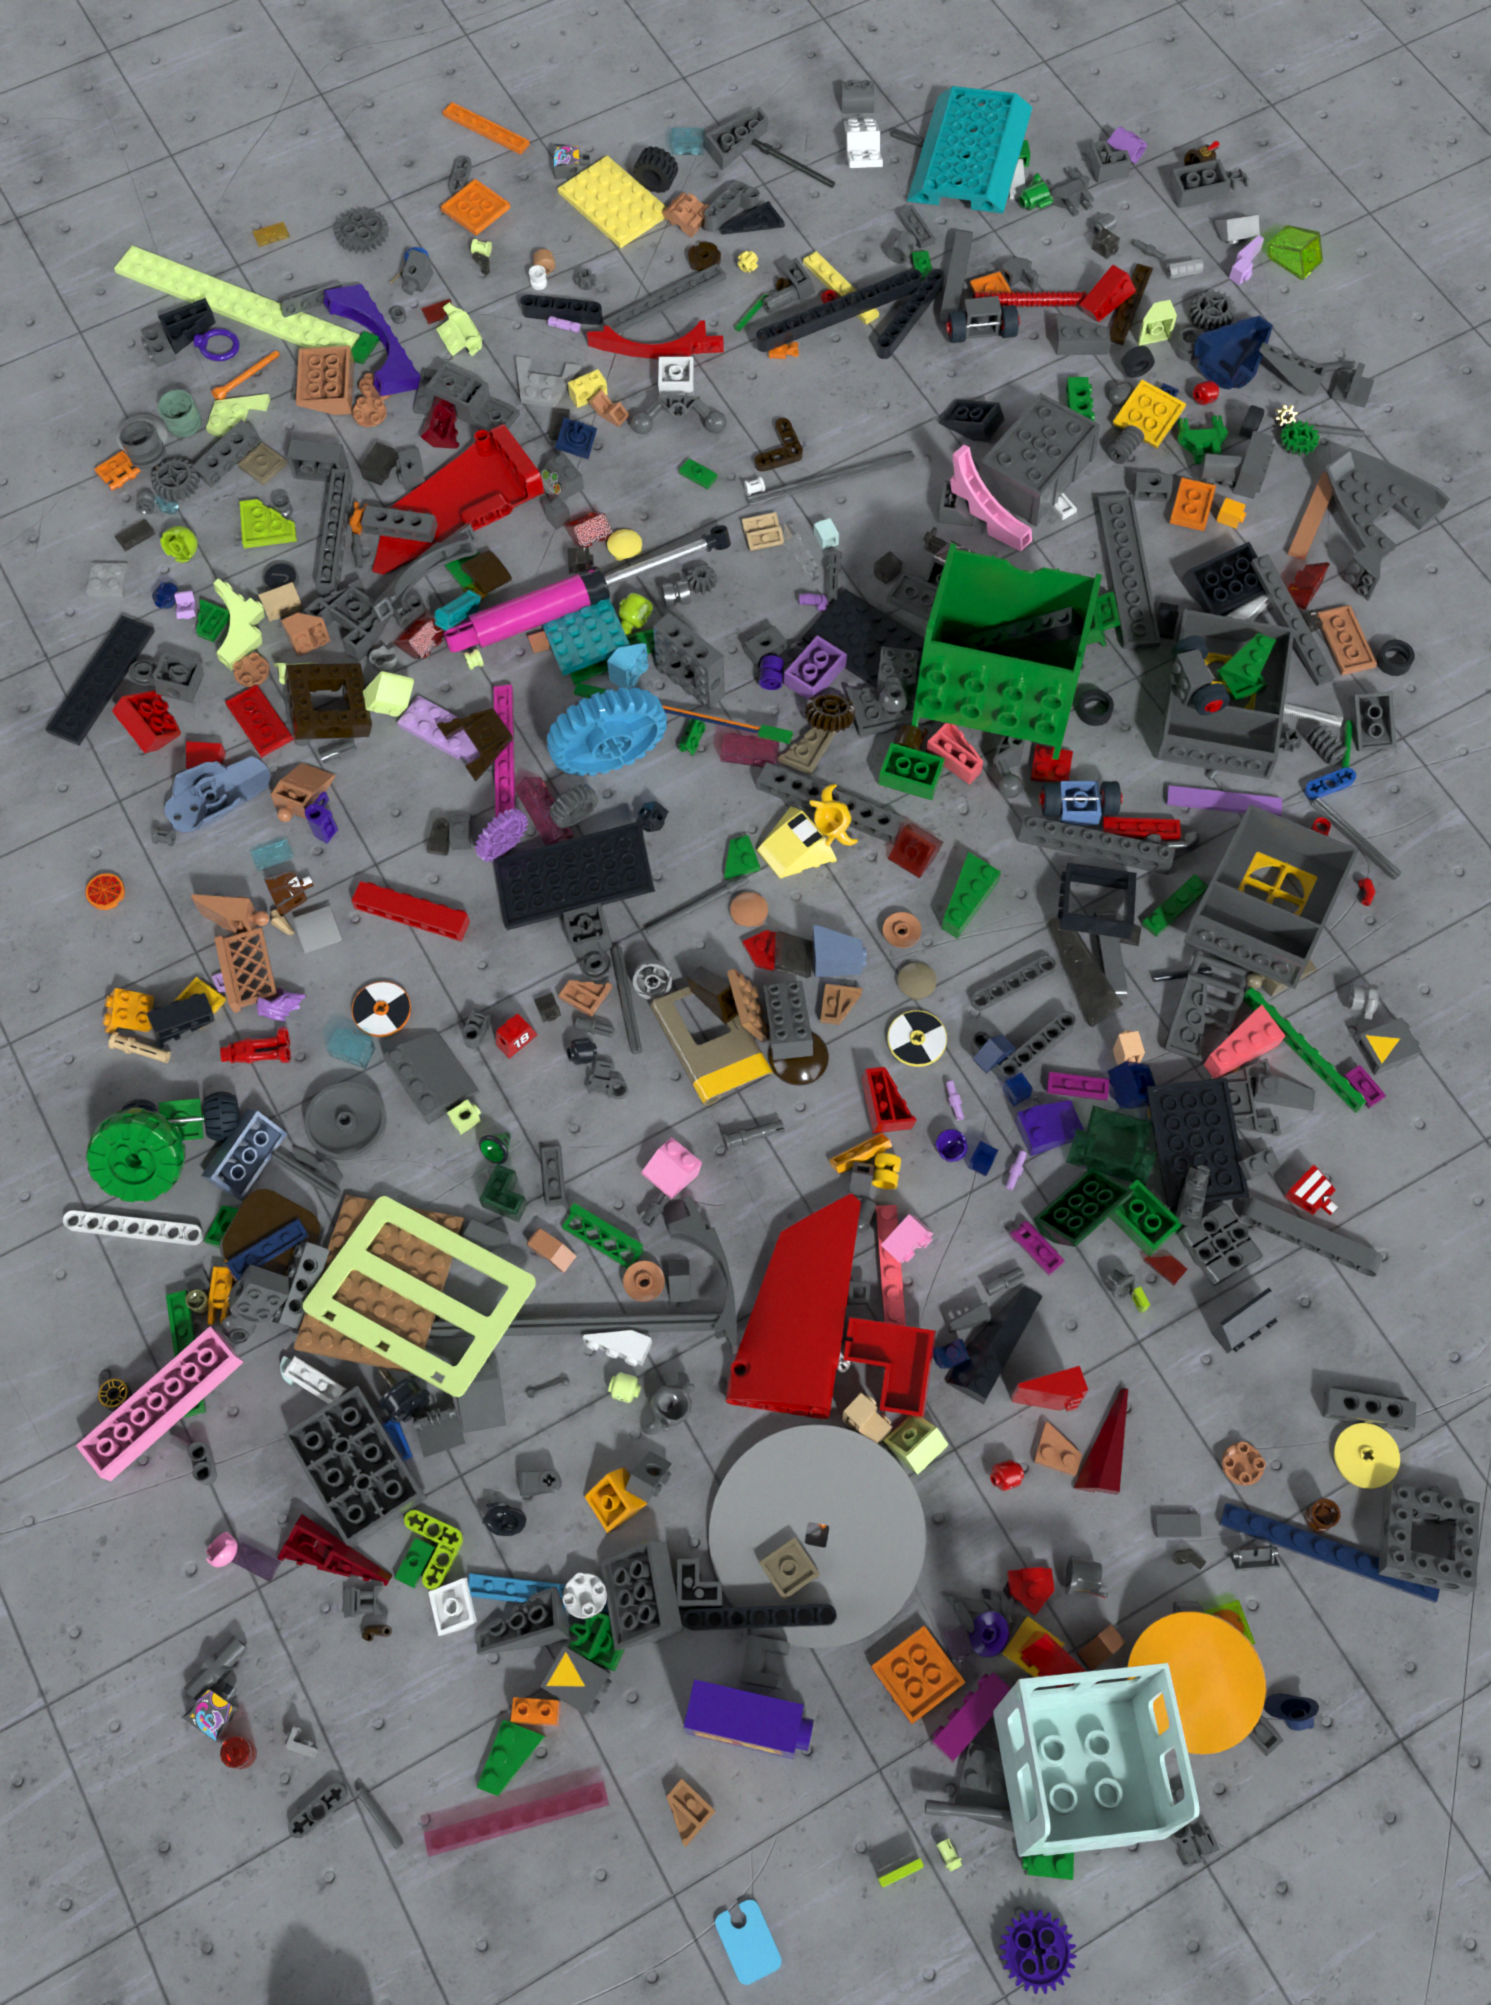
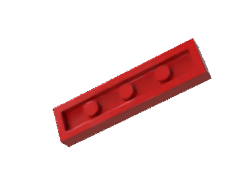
M1103 818V832L1139 839H1146L1147 836L1152 834H1158L1161 836V839L1180 840L1181 837L1179 819Z

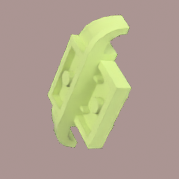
M449 302L443 307L448 314L449 320L436 330L452 356L464 347H467L470 355L474 356L475 353L481 350L483 338L470 316Z

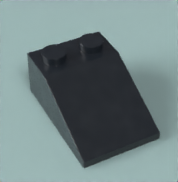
M956 399L939 423L973 441L988 442L1005 419L998 402Z

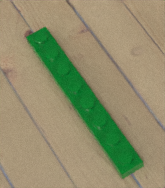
M1253 987L1246 991L1243 1001L1253 1011L1263 1005L1285 1034L1283 1041L1355 1113L1362 1109L1367 1102L1364 1096L1359 1091H1356L1344 1076H1341L1335 1070V1067L1330 1062H1327L1320 1052L1306 1041V1038L1301 1033H1298L1292 1027V1024L1287 1019H1284L1277 1009L1264 999L1259 991H1256Z

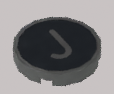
M274 563L263 573V584L268 591L292 582L296 588L299 583L298 572L289 563Z

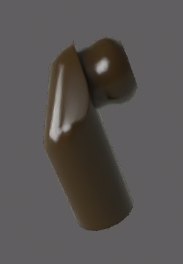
M367 1625L363 1629L364 1632L361 1637L368 1642H371L374 1636L389 1637L392 1634V1628L389 1625Z

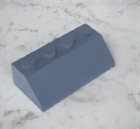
M247 1109L240 1118L235 1130L227 1137L201 1176L215 1187L242 1201L287 1133L259 1111Z

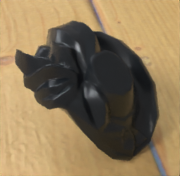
M495 1502L486 1505L489 1510L482 1518V1524H485L493 1534L513 1536L524 1529L527 1518L521 1510L510 1507L505 1502Z

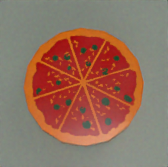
M104 873L90 880L86 886L85 894L88 902L96 909L109 910L115 908L124 899L125 887L118 876Z

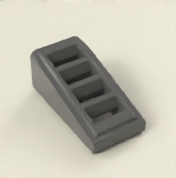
M987 1302L952 1321L948 1327L949 1333L988 1324L991 1314Z

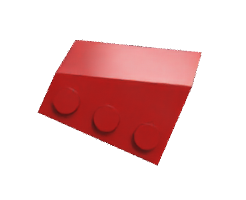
M155 690L122 696L112 710L118 721L121 722L144 753L158 751L181 735L174 717L167 710L169 708L167 702H164L161 697L162 695L156 694Z

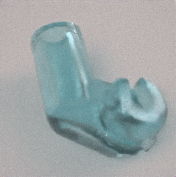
M161 496L155 499L162 513L173 515L178 512V504L176 502L166 504Z

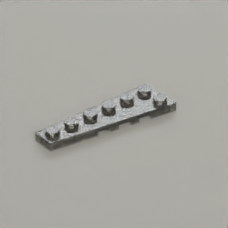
M1055 916L1048 922L1049 928L1087 1023L1090 1027H1094L1122 1006L1123 1003L1078 931L1060 929V921Z

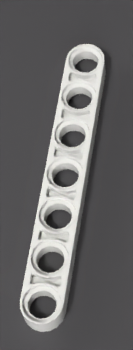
M76 1210L67 1212L63 1217V1224L69 1230L186 1245L200 1244L204 1238V1233L200 1227L193 1224ZM72 1216H78L79 1219L75 1225L71 1226L68 1224ZM97 1218L99 1220L98 1225L94 1228H89V1221ZM111 1221H118V1227L115 1230L108 1229ZM132 1223H138V1230L130 1233L128 1227ZM156 1225L159 1227L156 1234H148L151 1226ZM178 1228L179 1233L177 1236L172 1238L168 1236L170 1229ZM192 1230H197L199 1232L198 1237L190 1240L188 1234Z

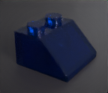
M1125 1061L1108 1070L1109 1082L1114 1089L1115 1100L1120 1108L1135 1109L1148 1106L1146 1088L1156 1086L1149 1065Z

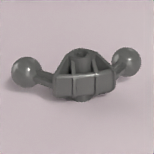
M669 394V396L657 397L656 401L646 412L636 413L632 417L631 426L636 433L641 435L647 434L653 427V419L663 408L674 418L680 419L694 407L705 418L704 424L706 429L711 433H720L726 427V417L720 411H711L699 396ZM680 406L682 412L676 413L675 408Z
M1003 735L1000 744L996 748L993 767L997 768L1001 777L999 781L1000 793L1006 798H1015L1022 792L1023 783L1017 775L1011 774L1009 768L1020 764L1025 740Z

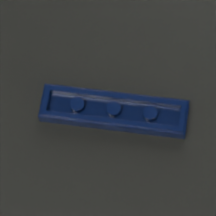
M296 1219L225 1262V1265L234 1280L237 1281L249 1265L260 1267L306 1239L309 1235L300 1220Z

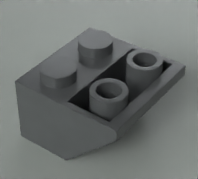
M944 481L938 522L973 527L975 516L970 514L968 500L952 493L951 482Z
M1367 545L1351 557L1343 576L1346 582L1353 586L1359 595L1363 596L1367 601L1371 599L1380 580L1381 557Z

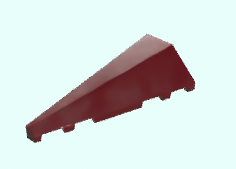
M435 396L420 435L432 447L457 449L459 447V442L456 439L458 430L455 429V422L457 421L455 405Z
M1127 1388L1120 1389L1074 1485V1489L1093 1493L1097 1491L1114 1495L1119 1494L1128 1401Z
M303 1514L297 1520L277 1557L280 1561L289 1559L296 1561V1564L301 1566L304 1563L317 1566V1570L346 1577L351 1575L363 1577V1581L367 1582L370 1579L383 1582L384 1586L388 1585L392 1577L384 1569L347 1546L343 1541Z

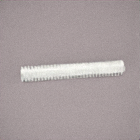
M1288 703L1284 706V714L1286 713V715L1291 713V716L1292 714L1295 717L1298 715V718L1300 716L1302 719L1307 717V720L1308 718L1311 721L1314 719V722L1316 720L1318 723L1323 721V724L1324 722L1325 724L1328 723L1327 725L1330 723V726L1332 724L1334 727L1339 725V728L1343 722V717L1338 718L1336 715L1331 716V714L1320 713V711L1315 712V710L1304 709V707L1301 709L1299 706L1288 705Z

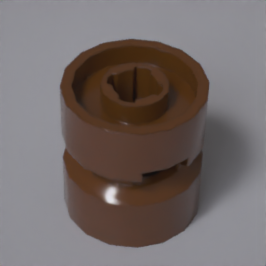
M1324 1498L1316 1501L1305 1512L1307 1526L1311 1530L1321 1533L1334 1527L1341 1517L1338 1505L1334 1501Z

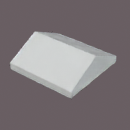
M462 1578L428 1592L438 1636L465 1629L477 1622L467 1578Z

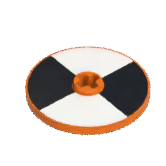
M376 982L366 986L357 994L352 1004V1017L356 1026L365 1034L373 1037H386L395 1034L405 1026L411 1014V1002L407 993L400 986L391 982ZM381 1006L382 1008L385 1009V1011H384V1012L379 1011L378 1007Z

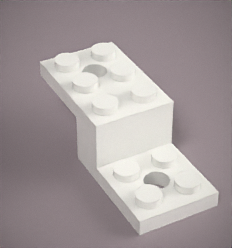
M850 118L848 121H844L846 157L849 167H883V159L880 154V130L877 121L873 120V118H864L861 121H857L856 118Z

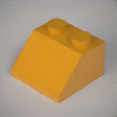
M625 1467L608 1473L584 1496L607 1533L636 1515L648 1504L625 1490L630 1479V1474Z

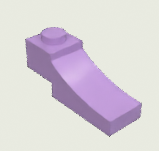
M1258 235L1237 254L1235 264L1232 266L1229 279L1240 285L1250 279L1253 267L1251 262L1261 251L1264 241L1263 237Z

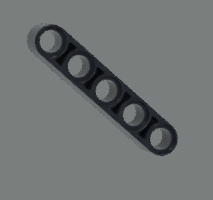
M524 295L520 299L522 314L526 318L548 320L551 316L557 319L572 321V323L576 322L587 325H598L603 321L602 307L598 302L539 295Z

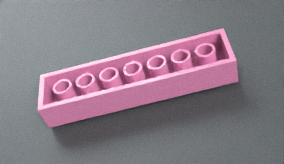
M212 1327L207 1328L80 1441L76 1447L101 1478L112 1481L244 1361L220 1332Z

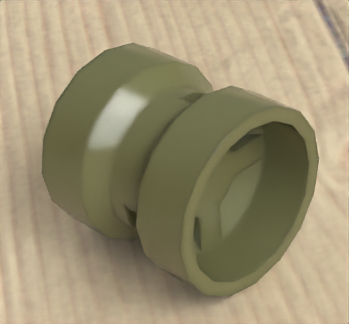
M195 1289L187 1294L185 1299L186 1305L194 1313L204 1315L209 1312V1296L203 1291Z

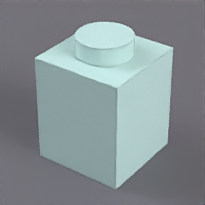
M831 518L820 520L814 524V536L822 551L839 545V533Z

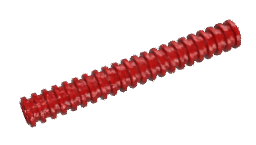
M1049 291L1046 293L985 292L984 294L983 292L979 294L974 292L973 298L998 296L1001 307L1015 305L1016 307H1054L1055 305L1056 307H1060V305L1061 307H1065V305L1066 307H1070V305L1075 307L1076 305L1080 307V303L1087 296V293L1085 291H1082V293L1080 291H1077V293L1075 291H1072V293L1070 291H1067V293L1065 291L1061 293L1060 291L1056 293L1055 291L1051 293Z

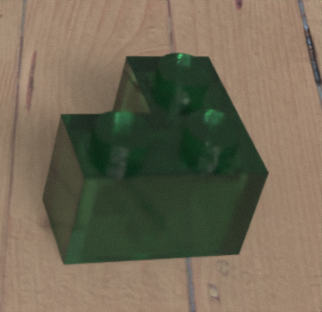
M496 1164L479 1201L482 1208L519 1222L528 1204L524 1196L512 1192L518 1180L516 1171Z

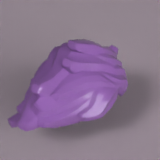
M279 987L276 989L278 997L272 998L270 1001L261 997L258 998V1016L262 1015L266 1018L285 1022L284 1017H289L290 1011L299 1009L301 1007L299 1003H301L302 999L306 998V995L291 993Z

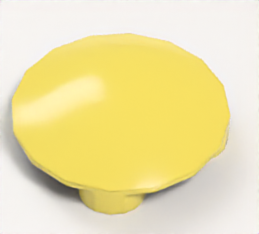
M622 529L611 534L607 541V547L616 560L622 561L641 553L642 540L638 533L633 530Z

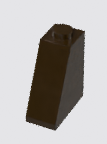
M702 966L686 977L691 992L724 1024H727L738 1015L729 982Z

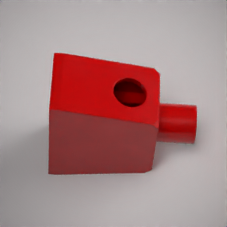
M186 741L187 770L206 762L217 761L220 764L223 763L226 752L222 743Z

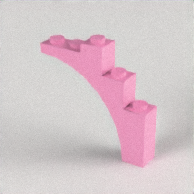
M963 445L952 455L955 473L950 479L952 493L968 500L970 514L987 523V533L989 536L1022 551L1032 541L1031 528L1012 516L991 495L975 468L970 447Z

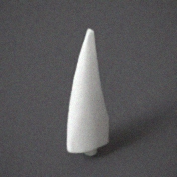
M1267 594L1261 595L1235 608L1225 617L1229 616L1236 619L1254 621L1271 601Z

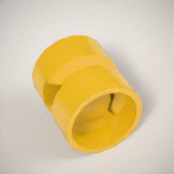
M877 1154L874 1163L876 1170L873 1171L871 1184L881 1189H896L899 1179L897 1173L900 1172L901 1158L893 1154Z

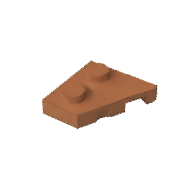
M569 980L558 996L560 1000L592 1017L611 991L612 984L600 985L594 984V982L582 983Z
M1045 1422L1034 1463L1076 1477L1082 1454L1050 1423Z

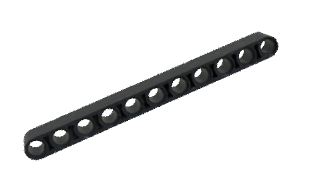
M917 269L907 270L761 328L756 332V348L761 352L770 351L910 295L921 284L922 274Z

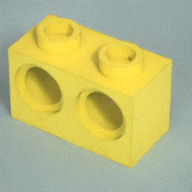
M599 369L568 382L569 396L577 408L588 404V401L599 390H603L608 395L606 380Z

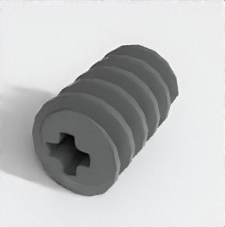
M1133 425L1125 427L1109 446V457L1115 463L1123 464L1144 440V433Z
M1328 725L1316 727L1307 734L1306 739L1310 740V743L1315 745V749L1320 750V755L1325 756L1324 759L1330 761L1329 765L1333 766L1344 757L1347 747L1340 748L1342 741L1335 743L1338 737L1336 735L1330 737L1333 731H1325Z

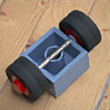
M1099 781L1043 782L1041 793L1039 794V805H1041L1043 816H1059L1060 823L1074 826L1098 825L1101 814L1103 816L1118 815L1123 801L1120 784L1117 781L1102 782L1100 792Z

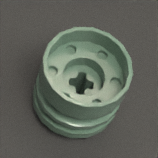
M172 390L160 398L158 411L168 431L173 436L179 438L189 437L200 429L202 417L192 396L188 392Z

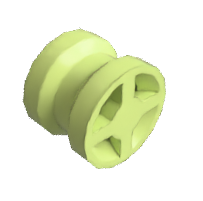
M478 648L474 649L471 653H464L469 670H473L476 666H484Z

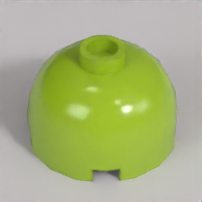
M177 525L170 527L162 534L163 536L160 539L161 547L168 556L172 555L176 559L174 560L176 562H188L196 553L198 546L197 538L185 526Z

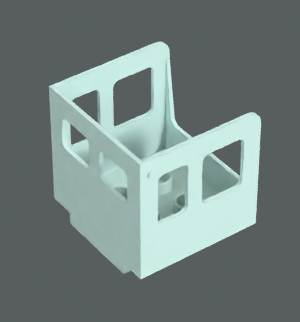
M1168 1663L1019 1679L994 1709L995 1725L1019 1857L1043 1854V1856L1164 1840L1199 1816L1198 1796ZM1135 1677L1127 1681L1095 1684L1101 1680ZM1075 1683L1070 1687L1033 1691L1038 1687ZM1163 1694L1169 1728L1159 1736L1153 1702ZM1175 1748L1184 1789V1799L1176 1805L1173 1803L1164 1760L1165 1754Z

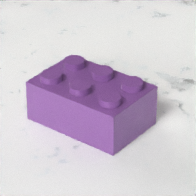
M817 635L784 672V685L809 701L810 697L824 692L846 667L847 654Z

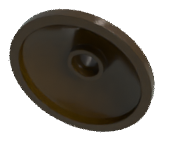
M811 1032L813 1056L773 1060L772 1049L770 1048V1066L780 1080L791 1085L803 1086L815 1082L824 1074L828 1066L829 1053L826 1044L817 1034Z

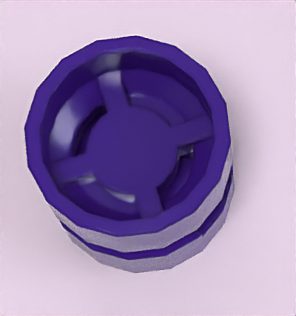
M765 656L761 659L760 687L766 690H778L782 687L783 659L777 656Z

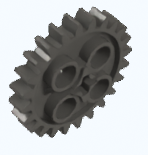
M361 207L359 211H356L355 208L352 213L347 211L348 215L342 214V219H338V223L335 224L336 229L334 230L339 245H343V249L348 248L349 252L354 249L356 254L359 250H361L362 254H364L365 250L371 252V248L377 250L376 246H382L381 242H386L385 237H388L389 232L388 223L384 215H381L380 212L375 213V209L369 211L368 207L365 211Z

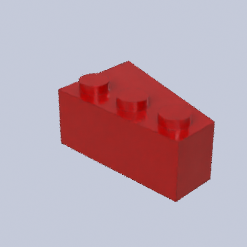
M1112 265L1080 303V307L1084 314L1099 323L1133 295L1136 289L1128 273Z
M886 1067L865 1069L861 1081L873 1134L912 1129L917 1120L910 1113L905 1099H902L897 1091L898 1088Z

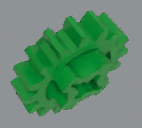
M1301 420L1297 424L1292 421L1291 425L1286 424L1285 428L1282 429L1280 441H1282L1281 446H1287L1285 450H1291V454L1298 452V456H1300L1303 452L1305 455H1308L1309 451L1313 452L1314 448L1317 447L1320 435H1317L1318 430H1313L1314 425L1308 426L1307 421L1302 424Z

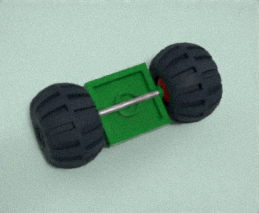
M220 1091L207 1096L203 1102L204 1114L201 1111L200 1098L158 1102L159 1113L178 1128L182 1135V1141L204 1139L202 1122H205L207 1137L214 1141L225 1142L227 1137L235 1130L240 1120L237 1098L228 1092ZM145 1099L129 1101L122 1107L123 1111L130 1108H145L147 1111L157 1112L156 1105Z

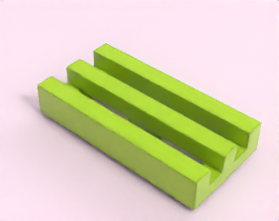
M919 1858L878 1878L880 1887L884 1888L922 1869L924 1866L923 1862Z

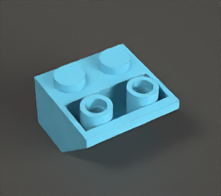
M641 643L616 649L607 661L610 682L619 687H627L628 690L636 685L639 676L645 673L649 667L646 644Z

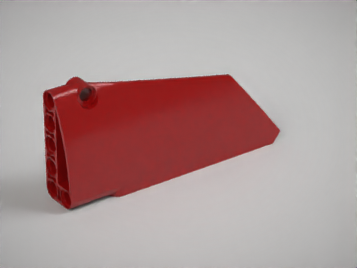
M504 424L490 429L489 432L487 430L477 431L474 434L475 443L465 452L390 507L402 511L411 510L416 513H430L434 515L438 524L434 541L429 543L380 535L372 572L382 575L417 559L436 542H443L466 523L471 524L473 531H476L509 515L513 508L545 493L538 469Z
M852 1193L780 1232L736 1358L731 1364L725 1399L726 1403L809 1418H829L835 1375L840 1357L861 1202ZM738 1368H741L745 1371V1373L743 1375H737L734 1371Z

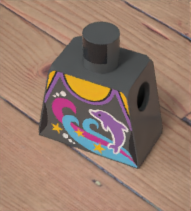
M553 144L555 180L576 176L581 173L582 165H590V156L580 155L579 146Z
M229 1683L225 1684L219 1694L214 1690L208 1689L182 1718L215 1742L222 1744L239 1709L230 1702L238 1690Z

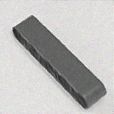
M1115 911L1094 912V917L1116 920ZM1095 934L1106 1000L1127 999V983L1120 939L1118 937Z

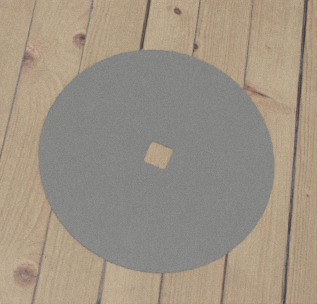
M804 1425L792 1427L772 1434L756 1443L735 1462L725 1476L711 1511L709 1524L711 1560L718 1582H722V1590L734 1608L829 1604L835 1608L837 1618L835 1623L830 1626L758 1629L771 1638L790 1643V1645L798 1647L831 1648L843 1646L863 1639L879 1630L897 1614L910 1597L919 1578L925 1556L926 1527L924 1514L918 1494L907 1473L897 1460L876 1442L859 1433L837 1426ZM809 1522L829 1526L826 1547L823 1548L805 1543ZM795 1537L820 1576L783 1601L759 1562ZM805 1609L801 1610L798 1614V1619L804 1623L808 1622L811 1618V1613ZM824 1609L820 1617L823 1621L828 1622L832 1620L833 1612L830 1609ZM781 1610L776 1614L777 1622L785 1623L788 1620L789 1615L786 1611ZM759 1611L755 1613L754 1621L757 1624H763L766 1620V1614Z

